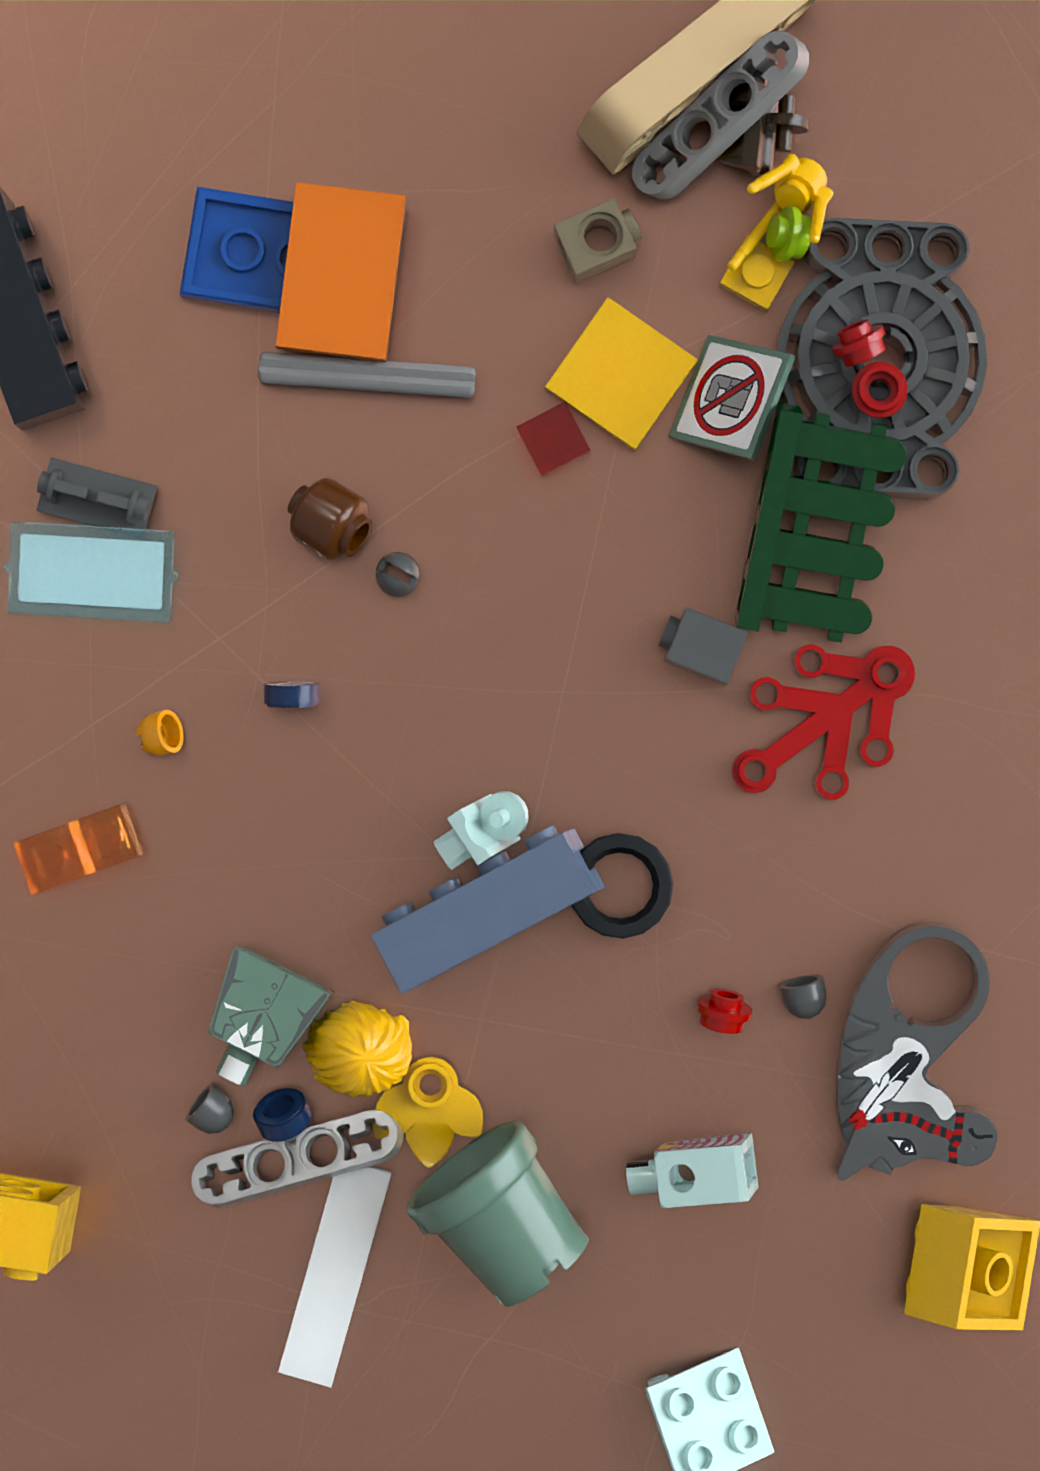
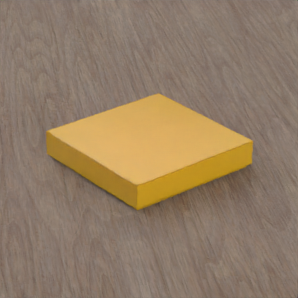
M607 297L546 384L545 390L635 452L698 359Z

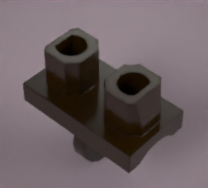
M756 69L753 75L767 86L769 82L762 78L761 75L763 73ZM749 83L739 84L730 93L729 106L733 112L741 111L749 104L752 96ZM785 94L717 159L724 165L744 168L754 177L759 178L773 169L774 150L777 152H791L792 134L808 132L809 118L794 114L796 97Z

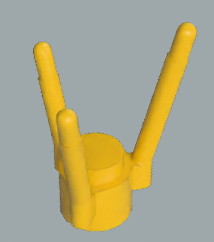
M788 154L782 164L760 176L747 186V192L755 194L775 183L776 201L727 263V268L730 271L736 270L743 260L747 258L766 234L771 218L775 214L779 215L786 206L797 207L801 212H805L814 205L809 241L812 244L819 242L826 206L833 197V191L826 187L827 177L820 164L812 159L798 158L795 154Z

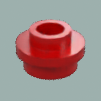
M868 319L857 321L837 332L839 341L831 347L835 357L841 356L845 367L863 363L886 350L882 339L886 332L882 324L870 326Z
M874 362L868 364L856 374L851 387L852 399L856 407L869 417L879 419L890 417L902 408L907 399L908 385L906 378L897 367L890 363ZM875 381L885 383L889 389L888 398L883 401L873 399L869 393L870 384Z
M714 989L711 991V995L700 997L697 1003V1010L701 1013L700 1024L712 1031L726 1034L741 1033L744 1022L751 1020L753 1010L743 1002L744 997L741 994L726 989Z

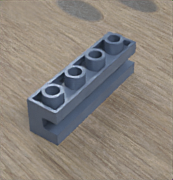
M551 826L526 839L524 842L529 851L510 860L505 851L476 866L481 876L463 885L459 877H456L429 891L433 902L415 910L412 902H409L382 916L386 927L371 934V937L401 994L605 888L595 868L588 869L580 853L584 846L576 830L573 828L558 834L555 826Z

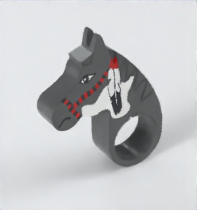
M925 922L911 925L899 931L872 958L856 985L842 1029L837 1071V1104L841 1129L846 1141V1146L837 1166L838 1179L841 1181L849 1178L865 1166L891 1175L894 1168L904 1166L913 1160L921 1158L936 1159L962 1166H975L991 1157L996 1148L997 1130L988 1115L973 1106L952 1105L946 1091L926 1076L929 1067L978 1017L989 993V972L982 953L964 933L954 927L942 923ZM930 937L947 939L962 947L969 955L973 964L974 986L968 1001L958 1012L942 1020L924 1021L913 1017L908 1019L897 1008L894 1010L891 1007L893 1000L889 991V972L894 959L902 949L914 941Z

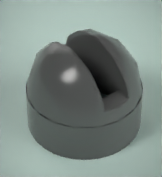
M394 552L383 557L378 563L376 581L381 590L387 595L404 597L412 593L418 586L420 571L417 563L411 556L401 552ZM388 563L412 576L407 585L398 578L383 572Z
M805 975L792 978L780 984L783 1003L794 1016L801 1019H811L824 1008L826 989L823 976Z
M210 1084L194 1101L185 1120L207 1134L220 1133L229 1126L232 1120V1102L225 1093Z

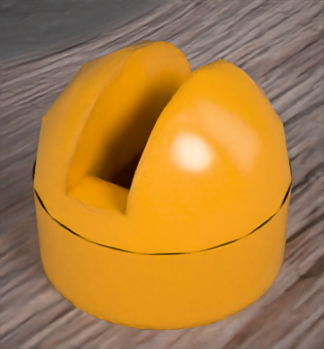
M162 710L146 715L138 723L135 730L136 736L141 735L142 744L139 747L149 755L164 756L176 753L183 745L184 734L181 722L171 710Z

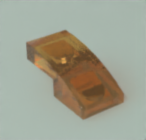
M125 803L13 843L31 895L143 855Z

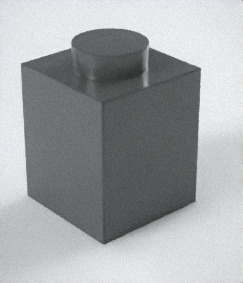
M686 607L681 619L670 616L658 646L668 649L663 662L725 686L729 682L748 632Z

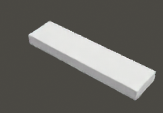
M370 1166L333 1177L278 1373L332 1387L392 1171Z

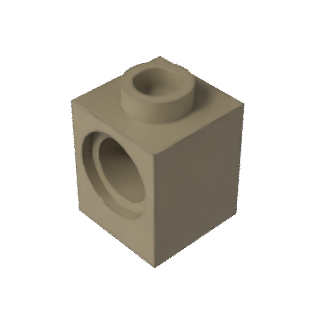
M615 198L554 224L553 235L575 284L635 258L637 252L635 241L642 239L638 224L631 210L628 208L621 211ZM605 227L614 234L616 242L609 250L595 251L586 244L584 240L585 234L591 228Z

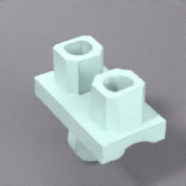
M500 791L493 795L489 794L449 816L447 820L453 829L436 839L433 843L451 870L472 858L479 865L521 840L519 835L525 830L529 821L527 806L518 795L510 791Z

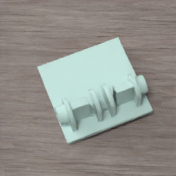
M734 1348L671 1377L668 1374H662L647 1381L649 1387L645 1388L646 1397L649 1400L657 1423V1429L660 1432L662 1443L673 1471H736L775 1453L739 1348Z

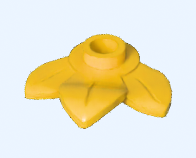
M423 1057L412 1063L407 1074L404 1076L403 1083L390 1088V1091H385L377 1102L375 1109L389 1114L400 1124L412 1152L427 1168L433 1167L447 1154L455 1133L466 1137H479L482 1133L483 1110L480 1102L474 1094L458 1085V1077L454 1068L447 1061L438 1057ZM427 1074L437 1075L442 1083L441 1089L435 1094L425 1093L420 1086V1080L423 1076ZM376 1122L373 1123V1133L376 1139H383L389 1136V1130L380 1128Z

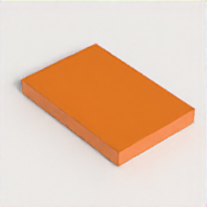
M296 182L276 338L277 349L386 362L406 195Z

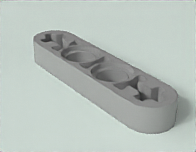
M779 30L769 32L761 37L640 152L632 168V178L636 187L643 193L661 200L672 199L682 192L802 79L810 63L809 52L805 44L789 33ZM779 49L786 51L784 57L788 63L783 69L776 67L778 61L774 55ZM756 69L762 72L761 77L769 82L767 86L753 75ZM749 83L752 91L749 104L741 111L733 112L729 106L730 93L739 84ZM701 121H708L711 127L709 141L702 148L693 150L689 144L691 129ZM674 146L676 150L687 157L685 163L677 159L680 155L673 151ZM659 162L666 165L663 169L666 178L662 183L655 181L657 172L654 168Z
M379 1110L364 1111L305 1128L299 1135L286 1141L272 1142L262 1140L210 1155L200 1160L194 1167L191 1175V1187L194 1194L204 1203L218 1208L233 1206L384 1163L394 1158L400 1151L403 1143V1131L400 1124L389 1114ZM375 1122L380 1128L389 1130V1136L381 1139L382 1149L376 1151L375 1147L368 1143L355 1145L352 1148L357 1157L350 1159V1145L343 1134L344 1130L349 1129V1136L354 1139L371 1134L370 1125ZM322 1136L332 1137L337 1144L338 1151L335 1160L325 1167L315 1166L309 1154L311 1144ZM269 1151L279 1152L285 1161L283 1174L273 1182L263 1181L257 1172L259 1159ZM244 1159V1173L251 1184L250 1188L246 1189V1182L241 1179L223 1184V1194L221 1195L217 1191L207 1188L206 1182L214 1179L215 1168L218 1167L221 1172L229 1175L239 1173L243 1169L238 1162Z

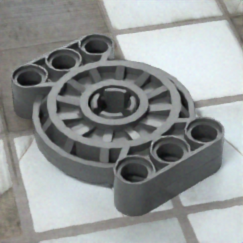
M850 218L825 219L820 238L826 235L839 238L845 246V255L837 260L826 259L819 253L817 244L810 243L805 254V261L818 276L811 280L794 300L780 329L776 351L786 353L788 339L796 343L794 370L790 371L781 393L784 403L799 406L791 388L797 387L802 402L811 413L807 418L803 412V421L814 422L816 412L830 414V426L870 433L872 422L885 424L887 426L885 436L898 439L905 447L907 457L904 465L899 470L890 472L886 482L875 483L874 490L884 492L890 498L924 500L937 498L952 488L959 474L958 460L953 452L942 444L949 440L972 414L983 390L987 368L985 334L977 312L962 289L949 279L957 273L967 260L969 253L968 239L961 229L947 223ZM878 238H888L894 241L899 248V259L890 263L880 261L873 253V241ZM940 240L948 243L954 251V262L950 265H939L933 262L927 250L930 242ZM829 282L834 287L830 289L824 284ZM935 287H939L945 294H942ZM812 296L816 305L811 309L804 324L793 323L801 306ZM953 302L964 316L970 332L965 331L961 317L952 305ZM868 319L870 326L883 325L886 334L882 339L884 343L894 348L899 356V370L907 381L908 395L904 405L897 413L887 418L869 417L856 407L852 399L851 387L856 374L865 366L863 363L845 367L841 356L835 357L831 349L839 341L837 332L860 320ZM974 347L975 356L973 380L967 377L970 363L969 348ZM875 381L870 384L869 393L873 399L883 401L888 398L889 389L885 383ZM960 395L968 396L961 413L951 424L946 414L956 404ZM931 429L939 436L934 439L926 432ZM797 457L794 465L795 476L803 477L807 457ZM930 458L942 465L945 476L941 485L929 486L920 480L917 472L920 460ZM834 463V476L826 480L827 482L859 487L862 473L861 467Z

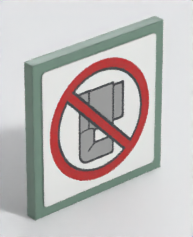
M708 335L669 437L755 461L794 363L795 356Z

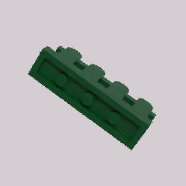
M778 402L734 616L737 628L759 632L761 618L763 617L773 619L772 630L786 632L788 622L828 629V640L842 643L844 632L850 634L863 633L870 627L872 622V613L867 603L851 596L855 579L873 580L883 570L884 562L880 552L873 546L863 544L866 525L881 527L888 524L894 517L895 506L892 499L886 493L874 490L878 471L895 472L904 465L907 457L906 449L898 439L885 436L887 430L885 424L872 422L870 433L830 426V414L816 412L814 422L803 421V412L800 406ZM795 455L807 457L803 477L791 475ZM821 461L861 467L862 473L859 487L818 480ZM783 510L795 512L792 531L780 529ZM810 515L851 522L848 540L844 541L807 534ZM772 564L784 566L781 585L769 582ZM799 569L840 576L836 595L797 588L796 582Z

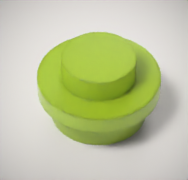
M784 207L779 215L775 214L768 224L766 244L772 248V255L777 261L787 262L791 258L801 259L806 254L810 245L811 218L808 215L801 214L797 207Z

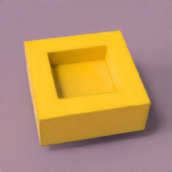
M759 242L736 270L730 271L727 269L719 286L767 313L795 262L791 259L787 262L775 260L772 255V249Z

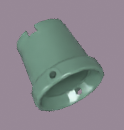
M522 1121L506 1122L467 1144L435 1170L414 1192L407 1204L408 1215L417 1224L423 1235L437 1234L485 1285L491 1294L496 1297L499 1303H503L505 1307L523 1302L543 1290L550 1284L546 1276L559 1264L566 1271L583 1253L589 1242L588 1236L574 1219L536 1158L538 1148L535 1144L537 1141Z

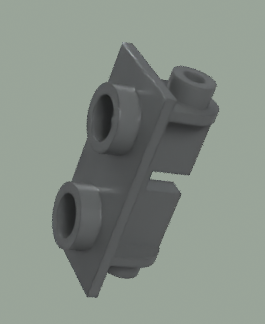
M50 458L47 472L42 471L38 481L37 492L41 493L36 511L143 539L157 485Z

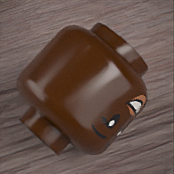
M323 478L314 482L310 487L307 485L301 486L294 493L288 504V513L291 514L290 532L293 538L328 560H337L344 555L351 557L356 554L366 542L372 529V520L368 517L369 508L366 500L332 479Z

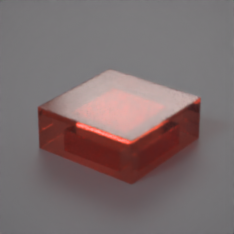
M566 402L516 427L541 477L590 453V448Z

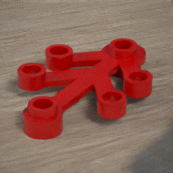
M814 644L805 645L800 648L794 656L793 664L796 672L802 677L815 678L825 673L859 680L841 694L782 686L776 679L770 677H763L755 681L750 688L749 698L757 709L769 711L779 707L812 712L814 714L764 751L751 749L739 754L731 767V776L735 785L747 793H760L767 790L775 781L776 769L828 731L822 770L817 773L814 784L817 793L821 797L830 800L841 798L849 788V778L845 772L853 712L870 699H872L869 733L859 745V755L865 764L872 767L887 764L892 759L894 753L893 743L889 739L894 701L904 696L910 690L915 679L914 664L909 655L900 648L881 646L870 651L865 658L826 653L820 646ZM806 651L816 652L820 657L821 664L815 672H808L801 666V656ZM883 663H891L897 669V678L891 684L882 682L878 677V669ZM761 684H770L775 688L777 695L772 704L765 705L758 701L756 690ZM874 739L882 741L886 747V754L879 761L870 759L866 752L868 743ZM752 760L761 762L765 768V775L758 782L748 780L744 773L746 764ZM829 772L838 774L842 780L840 790L834 794L827 793L822 787V779Z

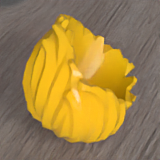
M350 1000L349 1003H342L341 1008L334 1012L326 1011L324 1013L325 1017L320 1018L318 1022H312L308 1031V1041L303 1043L302 1049L307 1052L306 1060L311 1064V1072L314 1073V1079L331 1091L344 1093L346 1096L353 1098L358 1096L368 1098L372 1094L390 1091L391 1086L401 1082L402 1077L407 1074L412 1060V1043L409 1035V1021L406 1017L400 1014L393 1017L386 1012V1009H380L379 1011L372 1005Z

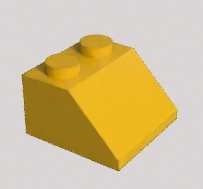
M921 1204L920 1216L915 1228L916 1241L911 1271L906 1283L907 1296L904 1315L953 1329L1023 1330L1040 1221L958 1206Z

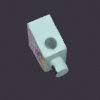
M752 1133L664 1143L654 1152V1159L631 1161L626 1164L627 1185L630 1195L659 1193L661 1208L746 1202L750 1200L759 1188ZM678 1165L688 1166L693 1171L695 1180L687 1181L683 1179L678 1172Z

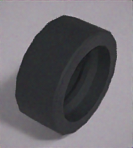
M615 833L596 838L580 851L588 869L591 870L595 863L606 855L618 852L632 854L643 861L650 871L653 882L651 898L644 909L634 916L622 919L608 917L597 910L589 896L573 904L572 908L586 926L602 936L624 939L643 934L660 922L671 902L673 880L669 864L657 847L639 836Z

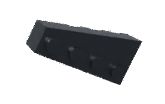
M0 187V387L14 425L24 431L85 410L80 395L87 393L88 388L78 361L69 363L62 343L71 339L60 309L50 310L44 291L53 289L42 257L34 260L32 258L27 239L35 237L28 213L24 205L15 208L14 203Z

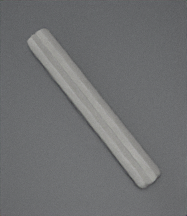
M271 352L262 353L258 363L259 380L266 384L464 398L472 397L475 392L476 373L475 369L469 366L398 361L381 362L356 358Z

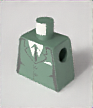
M241 945L236 946L228 963L208 1032L210 1035L229 1044L215 1072L236 1084L245 1086L258 1059L278 1068L327 1003L333 991Z

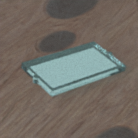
M12 521L10 524L9 561L4 565V571L9 573L8 613L170 622L172 583L178 579L177 572L173 571L174 531Z

